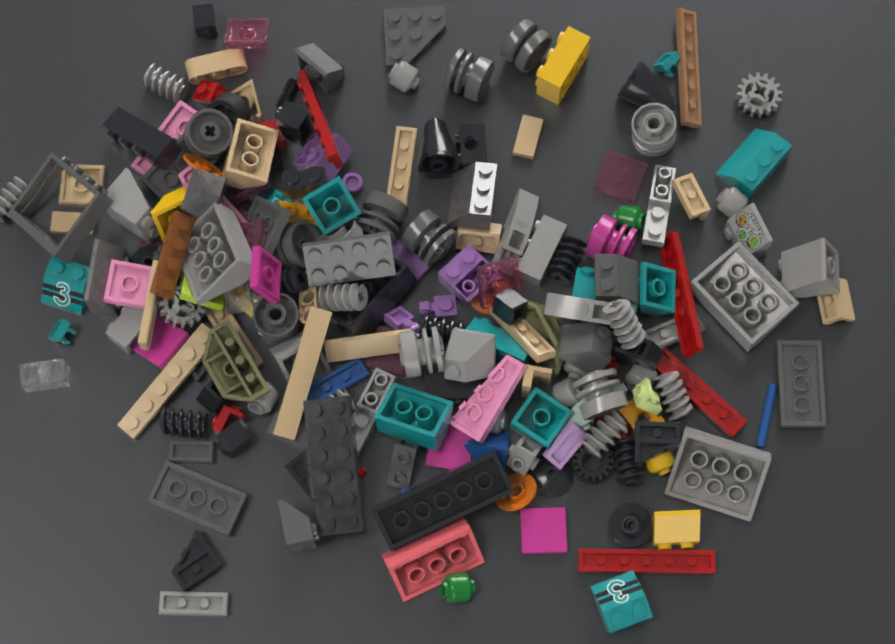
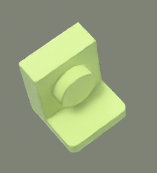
M644 378L632 390L635 405L657 416L662 411L660 398L656 392L652 391L650 379Z

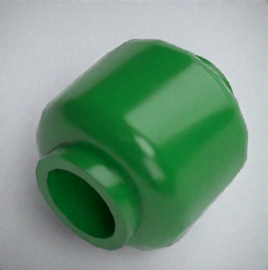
M622 205L618 211H614L613 218L618 220L616 226L618 231L626 224L628 225L626 233H629L632 228L637 229L638 232L643 230L646 215L638 206Z
M465 572L447 574L444 580L440 582L442 598L446 599L449 603L469 601L472 593L475 592L474 580L470 579Z

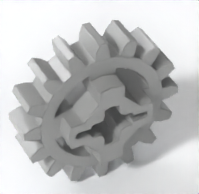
M759 72L756 73L755 77L748 74L747 80L743 78L740 83L741 85L737 87L736 99L739 100L738 107L744 106V113L748 110L751 111V117L755 113H758L759 118L762 117L763 113L770 116L771 110L775 112L778 107L777 105L781 103L782 99L780 97L783 92L779 90L780 83L774 84L775 78L772 77L769 80L767 73L763 77H760ZM749 87V88H750V89H749V92H748V94L746 95V94H745V91H746V89ZM772 95V96H773V99H772V101L769 103V98H770V96Z
M181 281L180 285L175 288L173 298L169 300L172 309L170 310L168 307V300L159 297L161 302L158 303V308L162 309L160 316H166L165 323L172 321V327L175 328L177 324H180L181 329H184L185 324H188L191 328L194 321L200 322V316L205 314V306L196 304L195 310V306L191 302L179 299Z

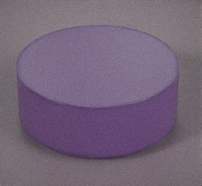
M352 172L343 177L342 181L351 195L361 192L363 180L359 174Z

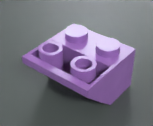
M315 131L309 136L304 148L296 154V159L292 165L300 170L313 166L324 167L327 182L335 178L341 168L336 169L333 162L328 163L323 153L326 151V148L323 149L318 140L321 134H317ZM332 133L342 161L345 164L354 149L338 134Z
M468 244L438 272V281L452 295L455 294L457 298L469 303L500 273Z

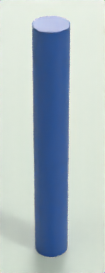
M772 383L768 384L756 447L760 449L765 448L777 385Z

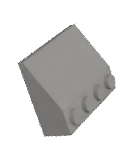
M216 201L193 224L182 263L183 271L196 304L199 305L244 284L251 275L252 252L234 210Z
M739 241L690 283L693 296L747 352L762 341L800 304Z
M685 426L664 494L751 522L771 462V453Z

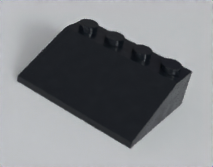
M394 258L396 275L334 283L335 286L336 284L344 285L345 283L350 285L356 283L358 286L364 284L368 293V302L361 311H330L332 312L330 322L349 337L370 334L384 319V314L390 312L418 280L408 265Z

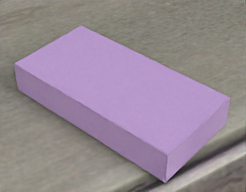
M570 421L542 455L561 470L582 445L579 439L586 440L584 437L585 432Z

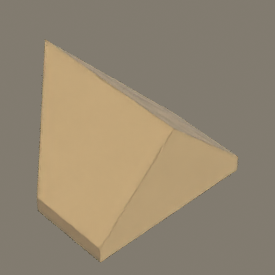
M251 79L231 93L237 94L245 100L250 108V120L261 124L264 121L253 80Z

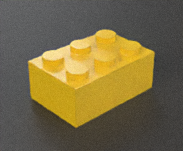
M568 26L565 32L562 31L556 41L558 43L555 49H550L546 57L547 62L537 70L536 76L538 78L535 83L537 95L559 105L589 55L591 37Z

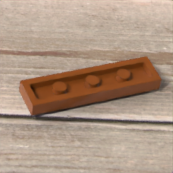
M179 211L172 212L150 288V293L166 300L173 298L195 220Z

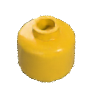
M669 451L645 461V464L650 473L658 472L659 476L671 471L670 466L674 464L675 458L672 452Z

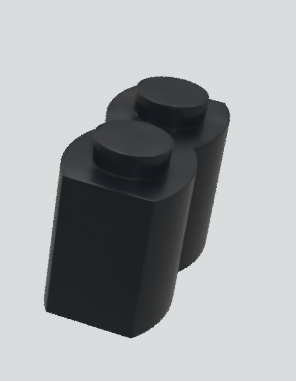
M320 166L309 167L305 170L289 169L281 173L284 194L289 199L302 198L327 183L325 168Z

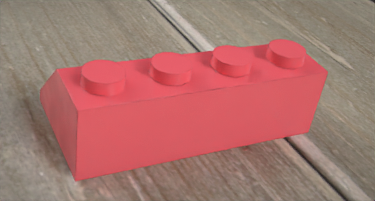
M464 517L456 519L392 551L389 550L381 554L403 602L440 585V582L444 580L447 574L467 572L485 563L473 532Z

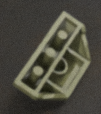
M528 300L525 319L556 350V357L544 361L547 368L552 369V377L555 381L559 379L564 360L558 357L561 335L559 324L561 322L557 316L544 314L545 305Z
M227 319L211 328L208 333L202 362L223 399L252 403L271 392L230 320Z

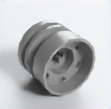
M615 368L591 372L571 384L573 390L584 389L575 394L577 399L587 397L588 401L579 406L585 421L610 414V409L618 411L628 406L624 391L613 392L612 388L620 384L619 379L609 381V379L617 375Z

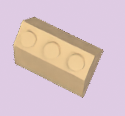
M240 118L237 119L222 177L226 178V185L245 189L267 184L279 130Z

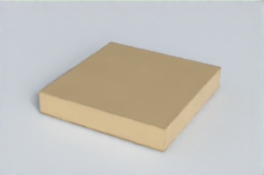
M77 165L84 171L82 175L87 174L96 181L94 185L97 186L99 184L104 187L105 165ZM63 170L58 204L60 206L86 207L94 197V194L66 170Z

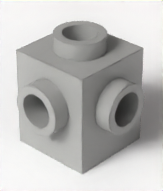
M523 435L516 445L513 443L507 452L509 459L505 465L525 476L529 469L533 471L540 461L537 456L542 446Z

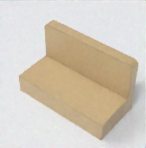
M693 173L673 179L672 185L689 219L699 217L700 221L704 220L711 208Z
M491 223L490 231L458 227L455 249L463 250L470 244L478 252L495 254L500 243L502 224Z
M839 278L840 293L817 296L822 322L825 325H830L840 320H855L846 279Z
M527 365L528 367L524 372L521 398L529 397L532 383L550 385L552 369Z

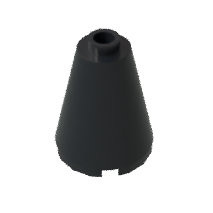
M643 62L636 66L617 94L621 99L640 107L648 103H660L673 111L677 106L674 103L676 98Z
M432 118L425 123L418 157V170L420 173L421 171L425 173L428 178L439 179L449 177L450 172L455 170L456 173L460 167V159L447 126L443 120L438 118Z

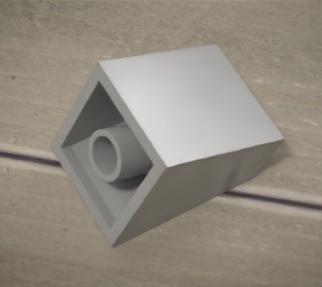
M125 168L107 189L109 191L107 195L114 201L106 211L115 222L150 244L159 236L150 213L153 208L130 170Z
M820 238L781 252L779 269L782 273V280L779 283L795 299L840 293L839 253L826 238Z

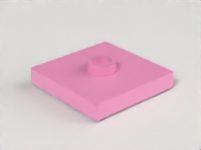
M111 259L103 302L144 310L152 266Z

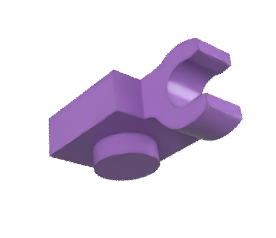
M455 294L433 296L434 302H419L420 315H425L427 312L429 314L435 313L438 319H442L443 316L446 318H457Z
M402 306L384 314V322L395 330L411 328L415 332L420 329V326L415 322V316Z

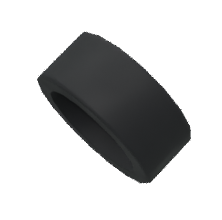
M231 92L220 94L209 106V109L219 110L225 114L222 105H225L234 111L237 119L240 118L246 121L251 119L250 108L245 100ZM229 118L234 129L236 121Z

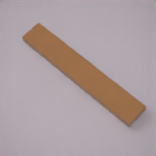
M678 8L675 10L677 54L680 56L678 60L680 124L698 129L702 127L697 17L696 12Z

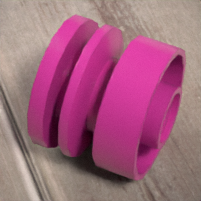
M604 214L598 224H595L588 238L585 255L593 259L595 254L604 253L618 254L629 258L636 243L638 230L632 228L629 234L625 235L628 225L624 224L619 231H616L618 220Z

